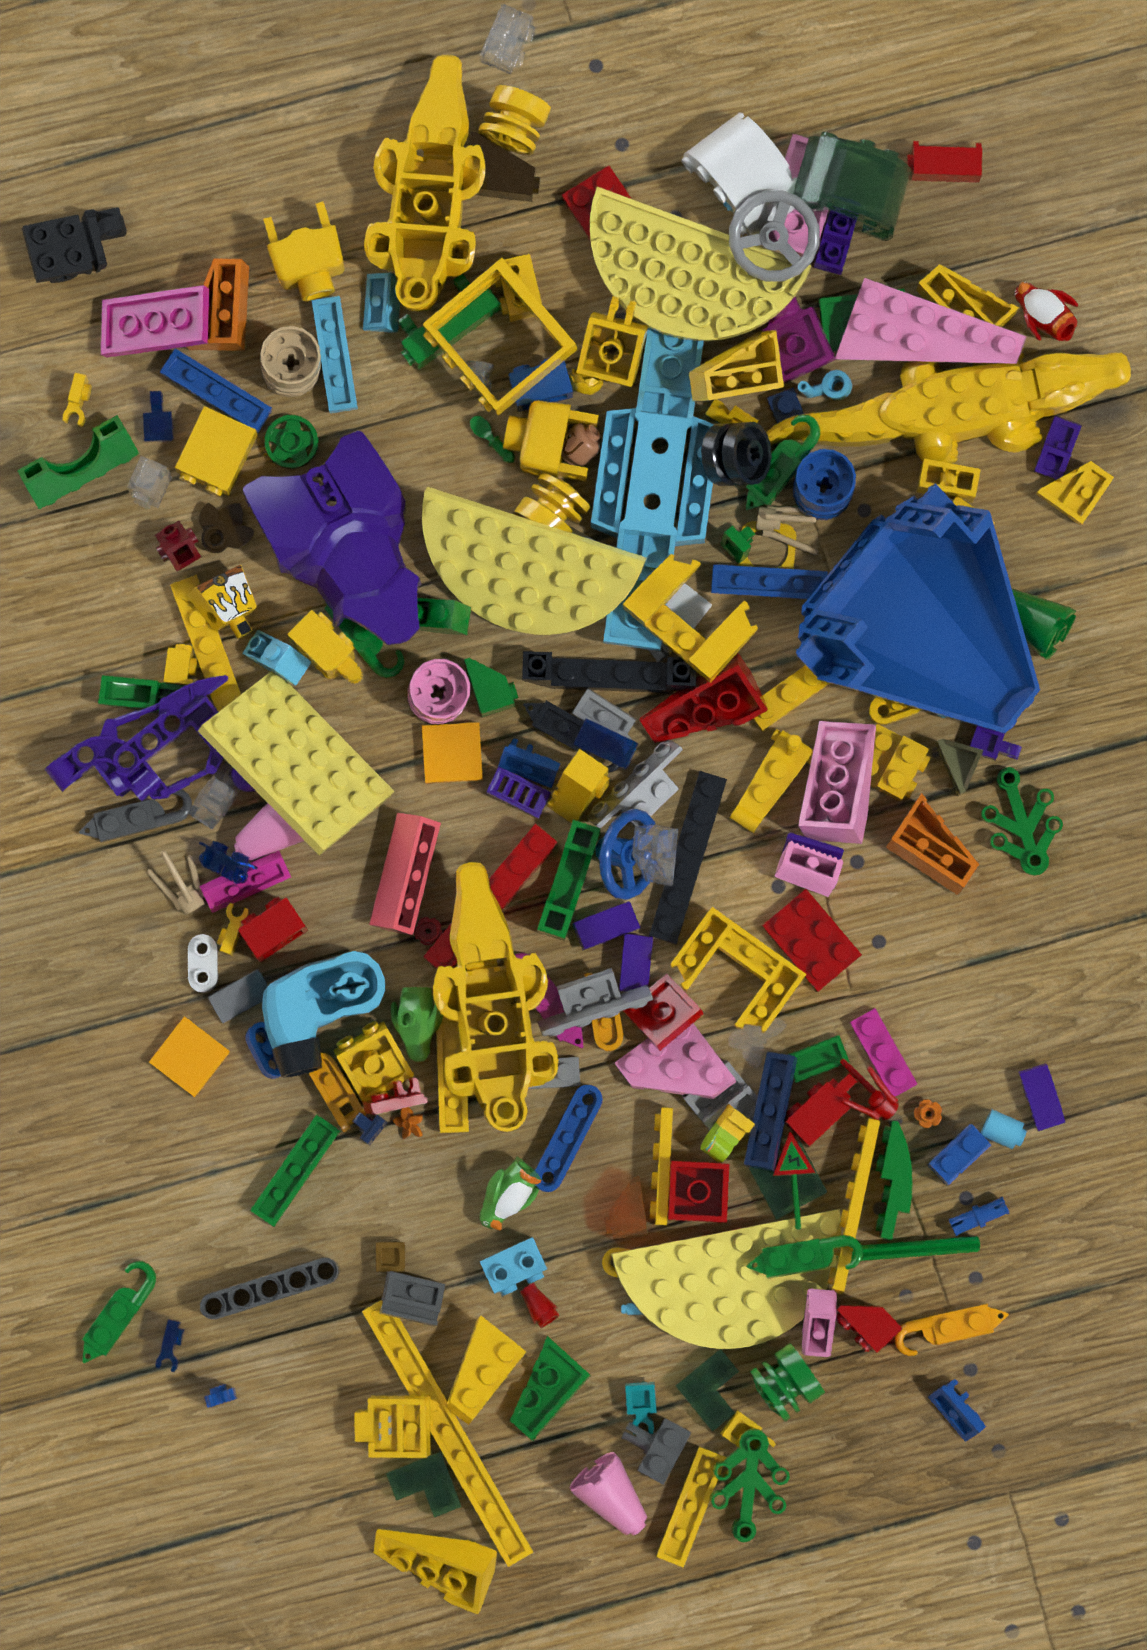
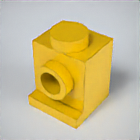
M176 644L175 648L168 647L164 683L188 685L194 682L193 679H190V675L195 676L197 669V658H193L192 653L193 646Z

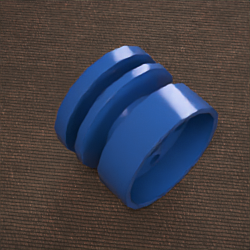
M820 449L808 454L802 459L796 471L793 484V497L796 506L805 515L815 517L816 520H829L838 517L847 509L855 489L856 473L853 464L845 455L835 450ZM822 484L827 486L825 493L820 492Z

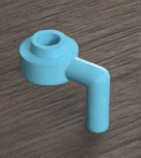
M832 370L824 376L821 384L811 386L806 381H801L798 384V390L807 398L826 394L833 400H842L850 394L852 381L845 372ZM837 382H842V389L835 391L834 385Z

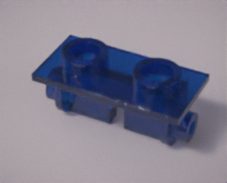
M214 840L211 845L199 842L200 845L206 847L205 851L199 856L201 866L217 874L221 873V876L236 884L247 881V871L249 868L258 869L257 866L248 862L250 857L237 851H233L232 854L227 852L229 848L227 845Z

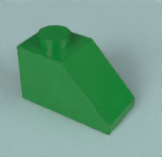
M471 658L464 659L482 717L515 707L514 699L518 698L514 682L508 683L505 675Z

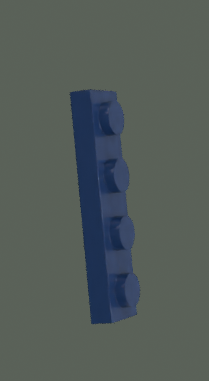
M767 1052L753 1117L755 1125L750 1132L744 1161L746 1167L770 1171L775 1170L797 1063L795 1056Z

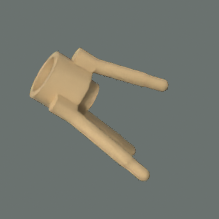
M797 506L759 507L756 529L763 530L764 537L774 538L814 555L818 554V550L774 532V529L780 530L781 521L815 523V517L782 514L802 512Z
M162 851L161 855L181 890L176 893L179 898L151 869L147 870L148 875L174 903L178 911L182 909L185 915L205 905L193 857L188 855L187 860L195 890L192 885L185 886L167 852Z

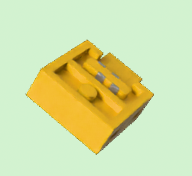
M372 1395L368 1398V1409H358L354 1412L355 1442H369L368 1458H427L431 1454L430 1396Z

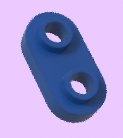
M258 1022L248 1029L246 1043L261 1073L270 1079L279 1078L281 1075L277 1064L276 1069H272L269 1066V1060L275 1062L271 1051L272 1046L265 1030L264 1022ZM257 1034L262 1036L263 1043H259L256 1040Z

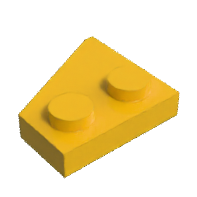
M1090 461L1037 490L1035 494L1077 524L1082 525L1114 477Z

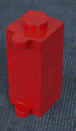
M913 141L912 155H907L906 172H911V181L979 183L982 177V143H975V148L919 146V141Z

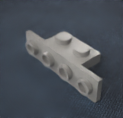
M667 740L657 745L650 757L636 765L633 773L628 778L615 785L612 793L592 808L587 819L596 827L602 828L619 810L625 812L634 808L646 811L650 816L655 813L679 790L662 769L683 750L681 746L672 740ZM631 821L632 825L637 829L642 825L640 821Z
M610 968L556 986L564 1013L537 1021L542 1036H557L563 1033L565 1029L574 1026L584 1027L589 1025L592 1020L601 1017H614L620 1011L628 1008H641L647 1002L653 1000L648 985L620 994L613 970Z

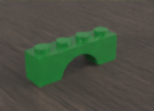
M118 415L92 429L91 445L79 459L70 463L58 464L40 457L17 470L38 509L54 504L57 499L70 492L79 490L84 484L104 476L109 470L129 462L139 454Z
M573 820L537 933L565 941L601 828Z

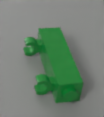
M464 274L453 280L459 292L470 285ZM488 288L438 331L452 346L500 311L501 303ZM408 314L398 320L400 327L408 335L407 338L401 341L403 351L400 354L409 366L414 364L420 370L443 353L438 345L433 348L423 336L426 333L424 327L422 326L418 329Z

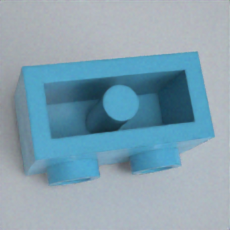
M533 1237L480 1261L494 1294L500 1291L502 1296L518 1290L516 1284L525 1279L528 1284L544 1278L542 1272L547 1270Z

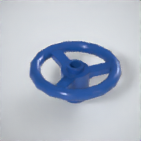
M633 808L620 813L610 824L605 836L596 845L595 852L596 857L600 861V875L604 887L613 897L629 900L640 895L650 884L655 873L660 855V835L655 821L646 811ZM633 820L640 821L644 826L632 839L617 837L619 831L628 822ZM649 841L647 865L641 877L635 882L633 866L639 860V848ZM611 865L621 869L624 888L615 882Z

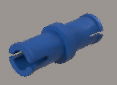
M999 1197V1199L980 1207L978 1205L972 1206L973 1210L954 1218H949V1222L955 1236L979 1225L982 1228L986 1226L985 1223L1010 1213L1003 1197Z

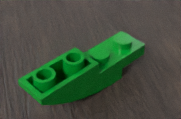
M894 1120L890 1121V1126H884L881 1143H886L884 1155H878L875 1171L880 1172V1179L890 1181L889 1186L884 1185L881 1202L886 1203L884 1214H878L875 1231L880 1232L879 1238L887 1240L893 1239L898 1212L910 1214L913 1186L912 1165L908 1145L899 1122Z

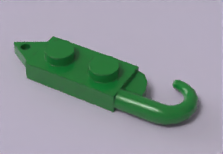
M326 603L324 609L333 620V612ZM347 618L338 626L352 641L353 647L378 676L390 678L401 672L405 662L400 650H396L397 664L392 668H386L376 657L383 647L384 642Z
M135 1261L125 1268L126 1273L136 1268L143 1270L146 1274V1280L138 1291L130 1288H119L115 1291L82 1338L84 1341L82 1363H87L102 1355H108L154 1289L156 1273L148 1263ZM87 1353L91 1355L90 1359L86 1358Z

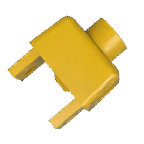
M324 201L315 204L322 226L320 229L300 228L293 230L287 238L278 241L272 217L263 219L270 242L267 245L268 253L281 287L285 290L298 287L302 301L306 302L322 299L333 294L335 289L331 277L342 274L345 269L336 226L330 224Z
M535 400L530 404L527 418L509 415L503 449L520 452V469L524 473L540 476L544 472L555 478L559 476L586 482L588 468L562 463L564 458L561 456L569 424L576 425L582 423L587 426L593 425L597 428L599 415L571 410L570 404Z

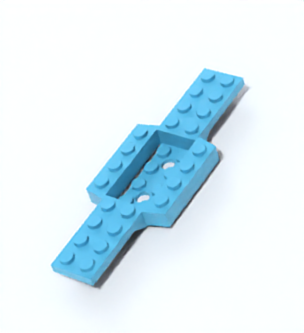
M649 327L647 330L637 406L632 409L613 410L606 413L591 528L618 538V549L647 558L632 590L607 615L603 643L660 651L662 641L623 609V603L670 554L674 555L675 546L705 543L713 483L705 473L701 449L708 429L714 424L693 416L695 401H692L689 372L701 364L704 341L675 338ZM638 421L625 519L621 521L634 423ZM691 428L678 528L676 530L674 518L687 429ZM661 438L667 441L668 450L665 453L657 454L652 450L651 445L655 439ZM655 494L660 498L661 503L657 509L650 510L645 507L643 501L647 495Z

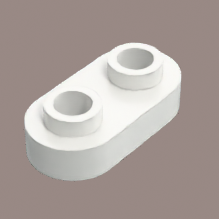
M205 934L193 937L188 945V981L190 986L200 993L210 992L216 987L218 982V947L215 940ZM206 944L208 946L207 952L199 954L197 951L198 945ZM202 972L208 975V980L205 983H200L197 980L198 975Z

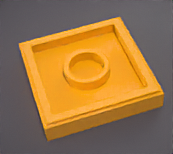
M479 722L422 726L425 784L483 781Z
M184 1016L149 1063L196 1098L230 1054V1051Z

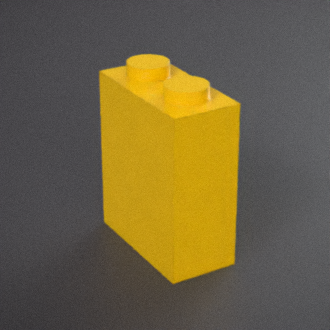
M204 406L175 466L176 472L180 474L179 479L191 485H195L196 482L205 485V491L217 497H220L221 494L229 496L258 436L256 429Z

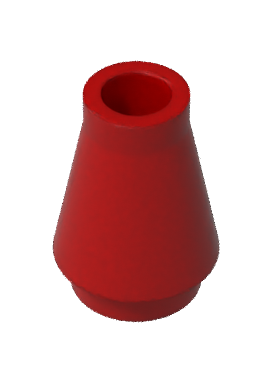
M534 1283L528 1285L520 1292L533 1323H537L540 1328L549 1325L559 1317L558 1307Z

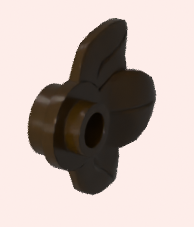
M207 503L200 512L199 523L204 530L201 542L203 547L210 553H221L227 547L241 548L254 535L255 531L252 528L242 525L243 510L240 503L227 505L220 511L212 504ZM219 535L221 537L220 543H211V537Z

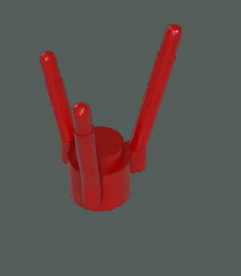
M841 1059L840 1063L872 1094L868 1100L870 1109L846 1098L842 1099V1103L869 1115L874 1120H879V1118L883 1120L890 1119L898 1110V1099L889 1091L874 1069L869 1066L867 1071L881 1091L876 1090L845 1059Z

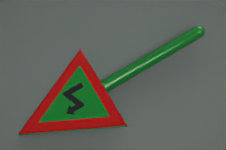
M790 1131L772 1176L791 1175L795 1227L797 1230H800L801 1217L797 1174L815 1173Z

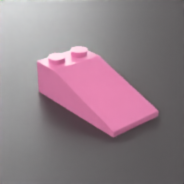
M819 721L798 824L805 837L817 841L862 844L868 814L876 733L875 725Z

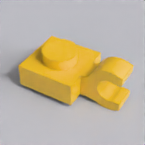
M74 374L68 396L69 402L62 416L64 423L68 424L69 417L72 414L79 415L77 423L79 427H82L85 423V415L81 408L83 401L89 400L92 385L88 384L89 380L86 375Z
M714 399L705 413L720 423H758L757 419L736 405L730 412L726 405L718 399Z
M230 903L226 909L230 923L227 929L222 928L217 945L221 946V953L233 957L240 937V932L238 931L242 927L240 922L249 916V909L244 908L243 914L240 917H235L232 914L234 904Z

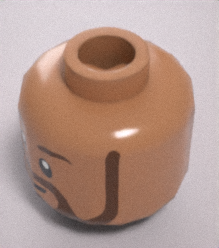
M582 423L574 425L565 434L561 456L571 465H587L601 452V433L593 425L587 426Z

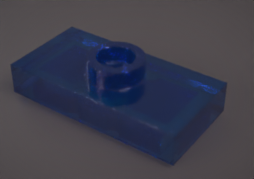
M587 718L574 742L575 746L625 770L639 745L637 742Z

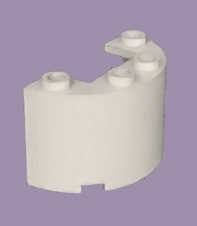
M741 112L685 152L684 158L681 160L691 174L695 171L705 183L710 181L715 187L713 192L721 203L727 202L733 209L734 214L749 197L768 190H783L800 197L804 202L806 201L805 193L796 177L792 179L791 171L788 168L790 166L778 148L751 118L747 116L745 119H742L744 115ZM766 202L755 207L745 217L740 234L744 235L746 233L749 236L760 233L765 224L773 222L779 202ZM790 206L788 214L795 209L793 206Z

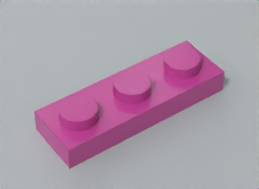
M278 850L201 885L200 888L211 912L214 913L227 907L230 903L234 904L289 879L291 875Z
M876 1008L849 1022L877 1074L895 1097L917 1085Z

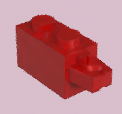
M849 1073L839 1083L834 1078L823 1086L818 1082L806 1093L810 1098L802 1106L797 1102L786 1112L789 1118L784 1123L807 1147H810L851 1108L843 1104L842 1099L846 1098L849 1100L851 1098L847 1091L857 1083V1080Z

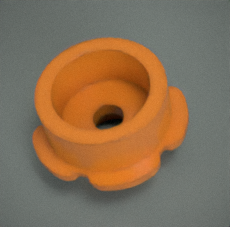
M929 1099L922 1100L914 1110V1118L919 1121V1125L923 1128L937 1126L942 1120V1108L937 1102H931ZM930 1111L931 1116H926V1112Z

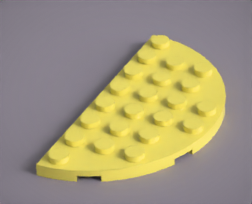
M600 187L596 189L590 213V238L599 274L611 295L619 298V304L625 311L630 301L637 302L634 318L662 334L692 341H713L736 337L750 332L779 314L799 292L810 272L811 265L800 275L786 281L765 282L748 275L736 263L729 247L728 234ZM761 246L743 249L746 257L754 265L763 269L783 270L792 266L784 255Z
M427 487L424 492L422 504L423 535L430 559L437 573L455 597L463 604L470 606L473 612L491 623L509 630L535 635H553L579 630L597 622L612 612L626 598L637 582L647 559L646 557L434 488Z
M840 1209L800 1216V1230H797L795 1227V1218L611 1253L619 1281L636 1308L661 1330L680 1340L702 1347L716 1349L750 1347L780 1336L804 1319L807 1291L809 1289L827 1290L829 1286L827 1284L829 1270L831 1266L836 1267L837 1256L834 1255L832 1263L826 1269L770 1279L766 1278L765 1274L749 1269L746 1266L762 1253L763 1248L841 1236L842 1227H839Z

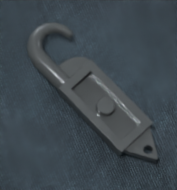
M181 789L173 794L179 795L182 798L183 806L180 810L165 814L162 806L155 800H145L94 813V817L79 833L100 839L102 843L178 823L186 819L190 814L192 800L189 794ZM87 828L90 829L89 833H85Z

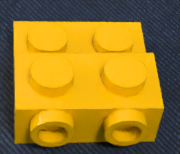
M876 724L870 786L899 802L902 801L904 796L910 798L917 785L913 778L917 771L924 772L931 758L926 755L929 749L904 735L902 737Z
M373 1021L362 1028L363 1033L354 1039L352 1036L342 1038L336 1044L338 1048L333 1050L362 1102L371 1100V1095L387 1092L394 1088L393 1082L396 1080L404 1082L409 1077L415 1076L384 1021L380 1024L377 1021Z

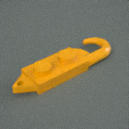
M988 1304L907 1321L900 1325L903 1329L894 1337L895 1345L902 1354L916 1356L918 1354L916 1350H910L904 1345L903 1339L908 1333L922 1330L923 1336L930 1344L940 1345L994 1333V1329L1009 1313L988 1307ZM999 1313L1003 1314V1317L1001 1319L998 1318Z

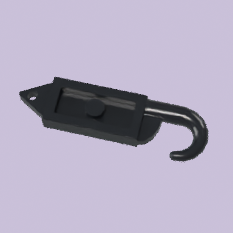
M547 700L545 703L523 704L533 721V727L577 752L581 749L590 755L600 745L612 751L615 759L611 765L606 766L609 768L608 773L616 771L622 765L624 751L616 740Z

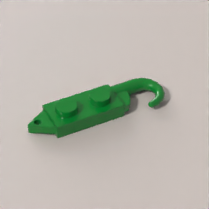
M799 415L791 421L793 426L799 422H806L810 427V434L802 444L795 440H784L779 443L771 454L770 469L765 479L759 484L746 486L748 489L746 510H751L764 504L771 505L796 473L802 459L817 444L820 438V427L813 417Z
M848 1235L813 1239L763 1248L762 1253L746 1267L765 1274L768 1279L826 1269L833 1261L834 1248L848 1246L855 1253L852 1262L845 1265V1269L849 1270L855 1268L860 1263L863 1257V1249L856 1238Z

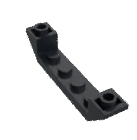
M523 651L522 681L550 689L587 690L589 688L600 691L668 693L696 687V670L680 657H668L667 662L552 658V652Z

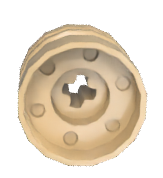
M294 326L281 327L270 333L263 342L260 353L262 378L266 385L276 394L285 397L302 396L309 392L318 382L321 372L320 347L314 336L305 329ZM289 361L294 362L293 370H288Z

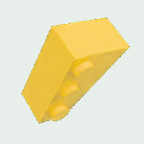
M941 264L923 278L916 288L919 295L927 301L999 327H1003L1010 321L1019 309V307L1012 303L1009 304L996 297L992 292L985 291L972 284L970 280Z
M759 331L690 371L689 379L692 401H709L783 388L784 383L777 331Z
M579 749L563 772L557 784L558 790L553 792L547 807L571 824L573 820L578 821L594 797L600 799L608 788L610 779L608 777L609 768Z

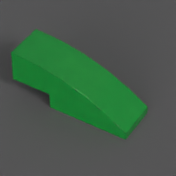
M102 675L98 704L139 711L159 703L163 697H167L186 685ZM158 709V710H155V711H153V712H150V713H158V714H159V709Z

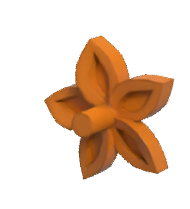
M409 1107L402 1108L401 1116L392 1120L396 1126L403 1127V1139L409 1137L411 1133L417 1137L423 1136L421 1129L417 1125L422 1122L423 1115H413L414 1113Z

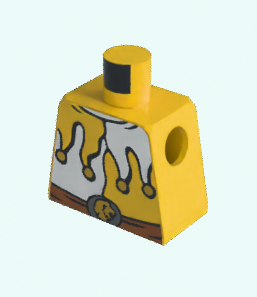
M241 564L196 586L187 594L190 601L213 630L218 631L230 625L237 639L252 631L245 617L256 609V602Z

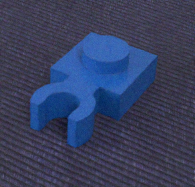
M226 1384L209 1389L211 1395L204 1397L207 1408L238 1399L235 1388L227 1389Z

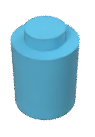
M991 1109L981 1134L985 1138L1013 1150L1015 1145L1021 1146L1027 1130L1023 1129V1122Z

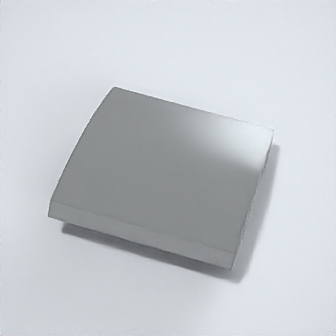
M727 1060L723 1063L736 1079V1083L714 1099L690 1094L681 1096L709 1131L728 1104L750 1120L754 1117L758 1097Z

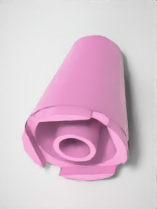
M267 803L235 836L237 843L234 844V847L241 858L247 857L252 861L304 840Z
M614 1452L607 1453L594 1461L597 1464L590 1470L586 1467L576 1476L570 1485L571 1491L574 1496L624 1535L630 1533L636 1535L646 1526L645 1520L647 1515L620 1458Z

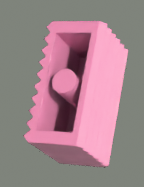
M791 841L780 857L775 877L829 897L837 884L843 861L842 859L838 860L836 857L832 858L831 855L827 856L826 853L816 852L815 849L805 848L804 845L800 846L799 843L794 844Z
M809 1289L807 1291L802 1329V1354L831 1356L836 1322L837 1293L834 1290Z

